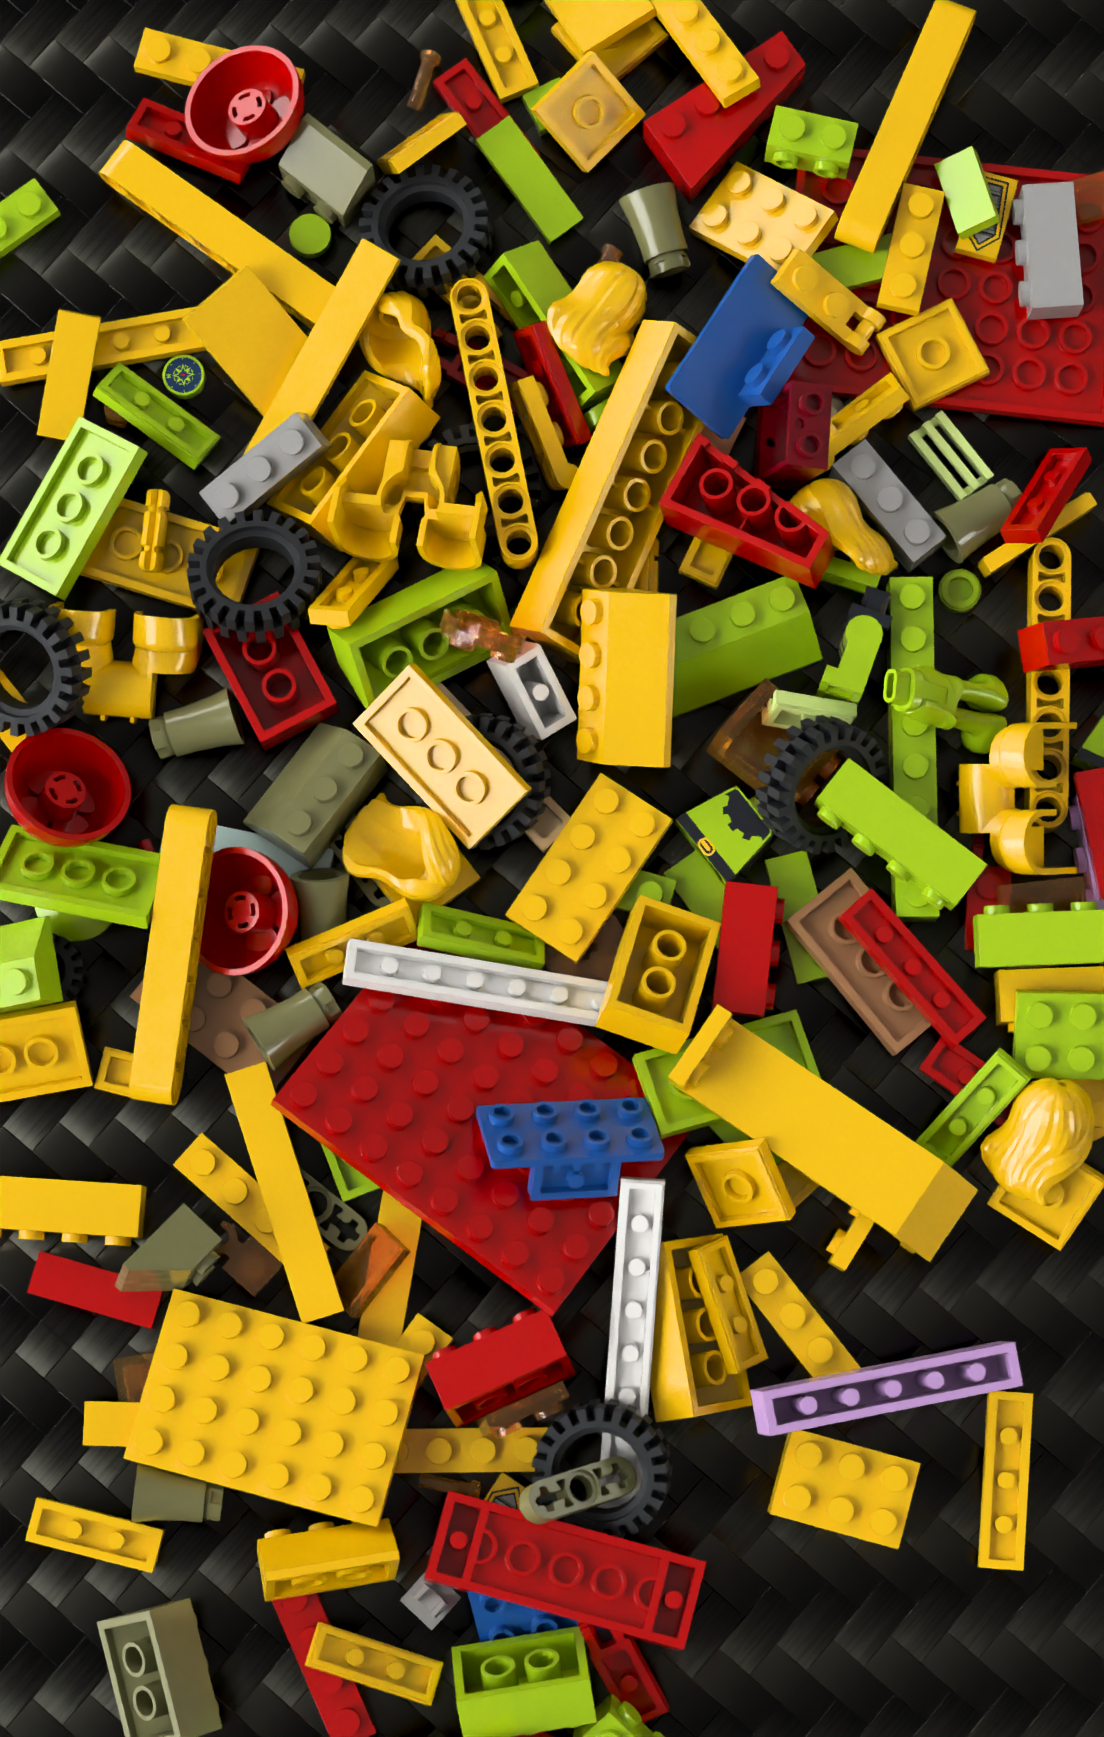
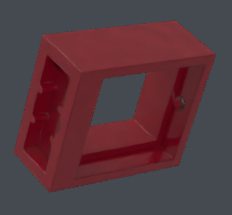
M792 380L783 386L772 405L758 406L754 478L761 479L770 488L793 491L828 470L833 386ZM767 439H771L774 442L773 447L767 446Z

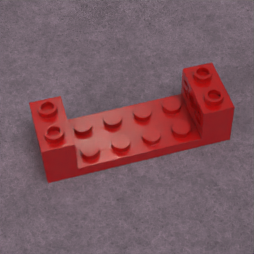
M448 1491L423 1581L463 1592H475L633 1636L639 1641L681 1651L685 1649L706 1562L557 1520L544 1524H534L523 1516L521 1510Z

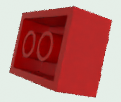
M277 591L253 603V605L271 601L280 596ZM286 624L283 626L285 636L275 639L273 630L265 631L266 642L257 643L255 632H249L248 642H240L235 630L230 638H226L221 635L219 626L214 631L207 627L202 632L265 751L340 712L335 698L298 629L293 632Z
M536 1308L525 1310L513 1318L514 1323L499 1330L497 1327L481 1330L473 1336V1342L457 1348L456 1345L442 1348L433 1354V1360L425 1363L444 1409L456 1428H461L576 1375L549 1314L543 1310L537 1311Z

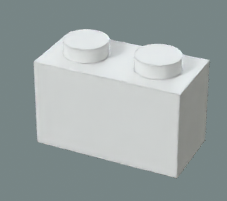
M520 640L486 661L517 723L519 722L526 727L523 731L525 735H534L536 739L543 740L577 719L540 644Z

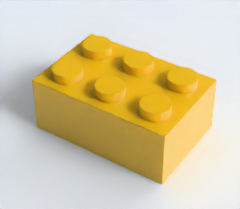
M639 895L627 917L595 1027L677 1055L690 1034L721 923Z
M804 1430L788 1432L767 1512L786 1519L899 1549L921 1463Z

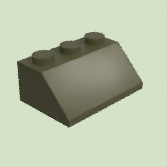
M319 723L243 820V823L312 870L387 773L388 768L385 760L373 746L349 730Z
M190 1598L160 1604L97 1622L125 1737H199L222 1729L219 1706L214 1696L208 1672V1662L203 1652L197 1628V1618L193 1612Z

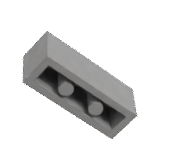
M1073 182L1022 185L1018 198L1012 200L1011 207L1013 225H1020L1021 240L1015 241L1016 265L1023 266L1024 281H1019L1018 285L1020 307L1027 306L1028 320L1078 317L1084 301Z
M295 412L203 488L199 494L219 519L226 516L230 525L236 524V512L244 511L245 518L253 513V510L258 509L328 451L332 445L307 413Z
M866 439L832 465L829 478L842 481L851 488L857 498L863 519L872 529L888 541L893 555L908 573L942 547L946 538L944 532Z

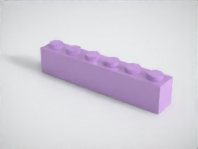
M996 1341L752 1389L750 1393L758 1434L773 1436L1023 1386L1015 1342Z

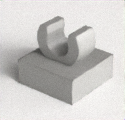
M424 1572L400 1601L425 1625L433 1630L462 1596L455 1589L423 1581Z

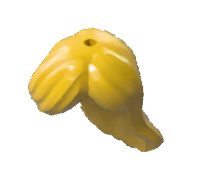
M603 261L589 267L575 289L566 297L553 302L548 309L546 319L548 329L557 346L580 366L586 369L589 368L591 371L600 373L603 376H608L610 374V364L616 359L628 355L634 342V330L640 323L646 308L647 292L645 282L635 270L624 263Z
M405 291L383 293L359 336L362 352L369 365L377 373L394 382L420 391L424 402L432 408L433 399L441 383V365L436 345L431 338V321L428 317L427 309L420 299Z
M833 478L819 479L797 491L790 499V503L830 532L834 550L844 552L860 570H866L873 575H888L898 567V562L894 559L888 541L864 521L857 498L851 488L844 482Z
M380 793L358 812L344 836L342 862L347 873L359 878H375L383 881L402 896L415 901H431L441 897L453 886L461 871L460 851L452 834L439 815L427 807L391 804L386 799L384 793Z
M1054 1078L1035 1080L1017 1094L1008 1119L1001 1127L986 1136L980 1146L983 1162L995 1180L1006 1191L1044 1207L1047 1205L1046 1195L1051 1187L1072 1174L1086 1160L1092 1147L1095 1124L1093 1104L1089 1095L1072 1081L1066 1079L1058 1081Z

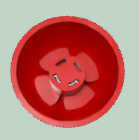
M244 46L223 54L203 70L194 82L187 97L185 123L190 137L203 151L228 163L251 164L261 162L276 155L292 140L303 117L304 91L300 76L293 63L285 54L268 46Z
M51 728L43 733L26 737L13 750L5 770V796L12 815L27 833L49 845L69 848L94 843L107 836L119 825L130 805V779L120 758L101 740L79 730Z
M228 847L213 853L199 961L212 971L232 976L246 975L259 971L277 960L292 941L299 914L297 894L289 876L273 859L261 852L244 847Z

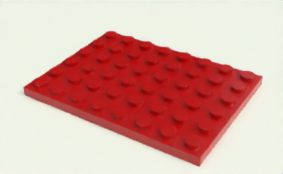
M853 148L846 179L825 178L816 175L814 172L797 169L795 191L834 210L839 219L815 253L848 245L835 240L834 236L842 213L870 150ZM917 156L906 183L943 191L934 164L944 160V158ZM981 163L985 172L1018 180L1013 199L1018 198L1022 185L1073 182L1084 305L1078 317L1028 320L1027 306L1020 307L1018 285L1019 281H1024L1023 266L1016 265L1015 241L1021 240L1020 225H1013L1012 210L1010 209L996 262L992 263L955 253L959 235L944 195L919 313L952 298L990 373L988 376L924 407L1104 427V176ZM900 197L883 235L893 233ZM881 282L850 290L868 307L882 314L886 319V323L879 332H873L868 339L869 347L862 356H859L848 350L808 316L802 326L810 331L815 338L785 385L792 380L833 386L832 395L856 399L890 372L894 375L875 339L876 334L913 317V315L876 307ZM852 315L846 326L854 331L860 321Z
M417 941L402 946L405 948L464 957L456 954H451L443 951L417 946ZM366 988L361 990L271 1102L272 1107L551 1317L617 1230L621 1176L656 1178L690 1133L688 1131L661 1139L665 1150L663 1160L622 1162L617 1196L531 1201L527 1190L530 1167L493 1169L491 1167L476 1117L477 1107L495 1104L538 1103L543 1101L566 1102L584 1099L645 1098L634 1065L576 1023Z

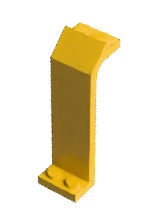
M718 1004L668 1076L671 1085L752 1140L765 1138L770 1151L774 1155L888 1231L900 1241L899 1246L911 1254L917 1253L929 1262L978 1191L944 1161L732 1019V1013Z

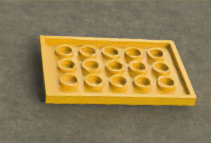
M174 1288L123 1458L379 1528L426 1356Z

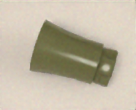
M673 182L650 185L633 191L619 200V204L638 242L644 264L648 265L652 279L674 276L691 267L686 253L688 246L682 230L675 184Z
M1004 478L995 485L989 484L978 492L929 514L946 535L942 548L953 561L961 564L980 546L1000 533V529L1022 495L1017 485L1012 480L1009 481Z
M229 687L189 705L164 712V716L149 719L150 734L160 759L174 755L180 757L211 748L246 743L241 715Z
M313 868L312 870H301L290 875L298 899L301 942L347 922V895L350 874L345 869Z
M320 981L308 990L304 988L288 999L265 1011L242 1019L255 1046L269 1066L275 1071L296 1051L330 1028L329 1024L336 1022L342 1015V1011L328 988Z
M138 1463L131 1523L147 1521H189L202 1523L203 1518L205 1520L220 1521L224 1486Z

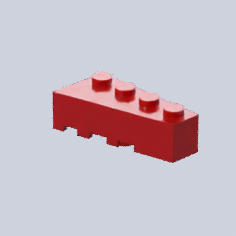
M783 31L743 56L760 79L761 87L729 107L724 108L706 82H703L644 121V141L689 205L700 194V190L710 179H714L724 168L725 163L733 154L748 142L756 129L765 120L769 119L775 112L776 105L780 106L803 82L806 64Z
M698 433L658 503L666 525L813 589L817 588L835 555L830 532L792 503L780 498L761 479H756L746 472L727 453L723 454L711 445L710 440L701 433Z

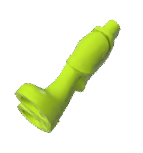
M921 664L916 665L915 668L905 667L900 670L891 668L885 674L883 698L886 702L893 704L895 710L902 712L915 721L943 730L952 728L962 730L960 734L961 742L971 752L978 754L990 752L991 743L995 735L1007 726L1006 718L1003 716L957 707L959 700L965 701L971 709L981 712H996L1007 707L1009 701L1008 692L1004 683L996 676L979 674L968 681H964L957 676L946 675L936 671L931 666H922Z

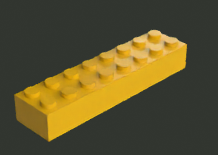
M642 321L509 625L568 662L580 664L582 589L617 587L634 589L664 520L658 503L696 436L702 432L705 425L665 389L666 384L697 338L676 322Z

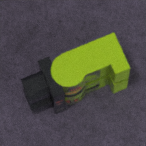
M867 586L860 605L851 604L841 631L844 634L839 645L840 664L838 668L830 665L826 666L816 697L856 703L858 706L879 646L882 645L893 618L885 614L891 597L890 593Z

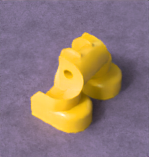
M390 439L383 478L377 495L355 492L350 488L348 480L344 476L334 486L327 524L335 544L348 555L370 561L393 560L398 556L403 531L400 515L406 502L424 504L425 516L421 520L416 543L420 556L430 564L441 568L474 570L482 564L486 543L484 524L488 507L483 491L476 494L475 506L455 504L460 480V456L457 447L436 443L433 451L415 449L412 440Z
M56 602L49 605V607L55 606L61 610L57 618L58 621L69 617L75 623L67 631L70 636L81 632L84 641L75 644L77 651L89 650L90 659L81 662V667H91L92 677L83 681V683L90 685V690L87 695L82 697L84 701L82 709L84 714L100 715L101 721H107L108 716L130 718V723L136 724L138 718H155L158 674H191L195 671L202 653L204 635L202 630L204 629L205 617L201 619L198 614L190 618H167L143 615V611L134 612L132 639L136 648L132 662L117 661L113 657L111 641L114 638L116 609L79 611L64 609V602Z
M1023 722L1011 724L995 735L990 748V764H959V781H956V786H959V811H956V816H959V833H990V847L995 861L1012 873L1022 875L1078 874V867L1044 866V826H1032L1037 818L1042 816H1057V809L1021 810L1015 808V788H1056V781H1041L1032 774V770H1044L1043 730L1077 729V722Z

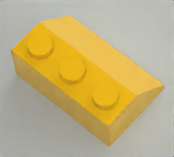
M389 1518L381 1519L379 1528L351 1521L352 1524L336 1527L334 1522H320L310 1525L306 1532L291 1534L290 1529H278L267 1532L264 1539L257 1540V1555L265 1602L395 1580L400 1557Z

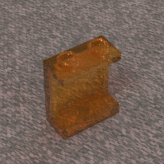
M766 678L719 729L706 752L755 791L756 788L767 785L757 779L759 770L770 771L771 765L763 761L767 752L775 757L780 752L773 743L778 737L787 742L790 741L786 733L787 729L762 724V710L764 707L767 708L769 699H772L775 690L779 689ZM839 750L825 751L809 763L797 784L795 804L798 802L804 807L820 787L815 783L816 779L819 776L825 780L830 777L842 761L836 756Z

